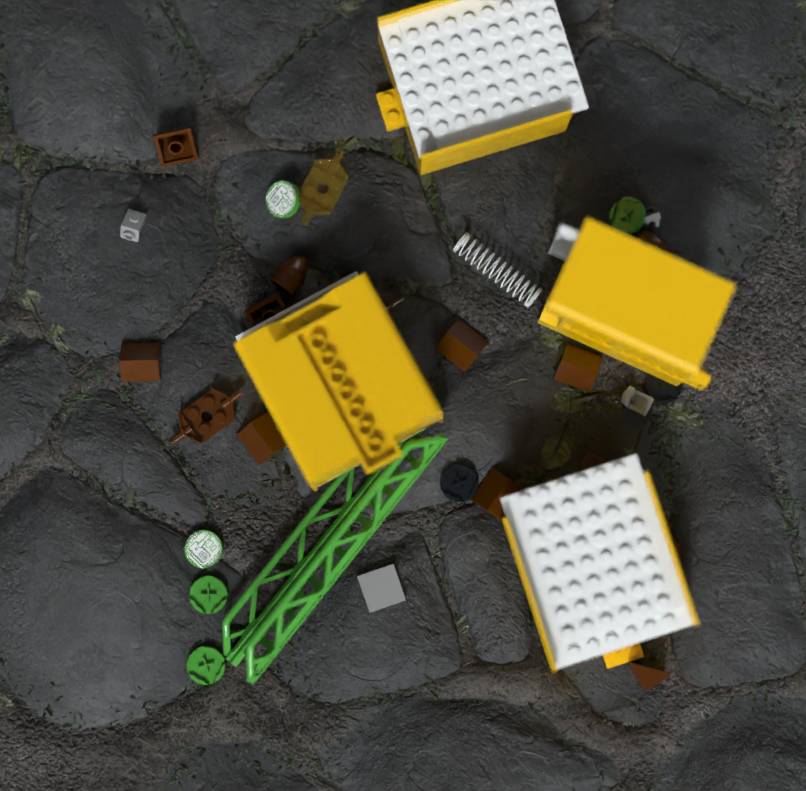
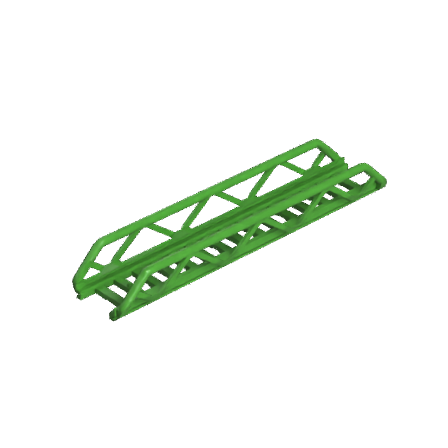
M422 430L398 443L397 445L403 456L390 462L383 472L378 469L375 470L353 498L351 494L354 468L333 480L223 619L222 633L225 659L237 667L246 656L247 677L245 680L251 684L256 682L446 443L448 438L443 433L421 439L420 435L424 432ZM417 447L423 449V453L418 459L408 452ZM403 459L412 465L410 470L406 472H401L396 467ZM348 475L345 504L341 508L315 516ZM400 480L394 490L386 485ZM382 492H384L388 497L381 505ZM367 504L374 509V515L370 520L360 514ZM338 514L337 519L306 558H304L307 525ZM355 519L364 526L356 534L348 529ZM300 535L298 563L294 568L267 576ZM351 542L346 550L339 546ZM333 552H335L340 558L332 566ZM318 565L325 570V576L321 581L312 574ZM290 575V578L256 619L258 587L261 584ZM306 580L315 587L310 595H306L300 589ZM294 596H296V597L298 598V599H296V600L291 601V599H292ZM251 597L249 624L245 629L230 633L231 620ZM302 604L301 607L297 610V612L292 608L293 606ZM284 612L291 618L285 627L282 626ZM270 626L276 631L273 642L264 635ZM241 635L242 638L231 650V639ZM258 641L266 648L261 657L254 653V646Z

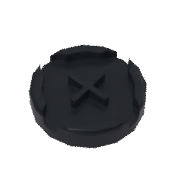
M648 374L644 387L646 394L657 400L654 402L668 404L679 397L682 392L683 383L675 386Z
M452 465L441 476V490L445 497L451 501H467L477 491V475L467 465Z

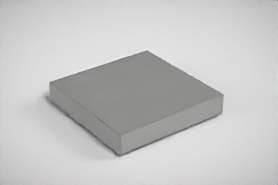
M394 564L357 576L369 613L406 601Z

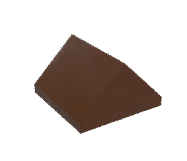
M190 126L153 134L161 167L199 160L193 131Z
M277 292L244 310V313L252 327L282 312L286 307Z
M458 319L435 349L462 371L466 372L489 342Z
M160 343L121 344L119 365L122 382L160 381Z
M566 344L554 380L590 393L603 357Z
M268 412L250 422L237 434L259 466L287 446L277 424Z
M492 469L471 500L502 522L501 519L505 518L506 515L500 498L524 490L503 474Z
M627 662L629 670L640 688L644 691L670 676V673L667 671Z

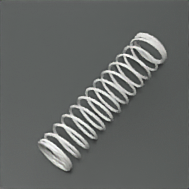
M465 232V234L460 238V240L453 248L454 253H456L461 246L462 248L459 252V256H462L469 249L465 256V261L469 260L474 255L471 261V265H474L481 258L477 265V270H479L486 264L483 270V274H486L493 267L489 274V279L495 276L499 271L494 282L498 283L505 276L500 285L501 288H503L512 279L506 291L510 292L517 285L512 294V296L515 297L524 288L518 301L523 300L529 294L528 298L524 303V306L529 308L542 291V288L539 287L537 291L533 294V296L530 298V296L532 295L533 291L537 286V284H535L522 297L523 293L525 292L526 288L531 282L530 279L515 294L519 285L523 281L525 275H523L510 288L511 284L513 283L514 279L519 273L518 270L503 285L507 276L511 272L513 266H511L498 279L499 275L501 274L502 270L507 264L506 261L491 276L495 267L499 263L501 257H499L486 270L488 264L495 255V252H493L490 255V257L479 267L489 248H487L480 255V257L475 262H473L476 255L483 246V243L480 244V246L467 258L477 239H475L470 244V246L461 254L464 246L471 237V234L469 235L468 232Z

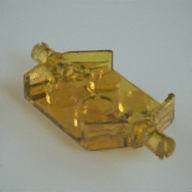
M337 149L332 159L314 160V164L300 190L299 201L305 210V214L300 222L302 225L308 226L311 217L331 215L349 179V176L340 165V160L345 153L343 150ZM320 184L328 186L326 193L321 194L317 191Z

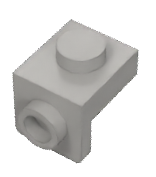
M128 209L121 224L120 237L138 242L147 214Z
M629 386L621 397V403L625 407L646 416L654 401L652 397L636 390L632 386Z

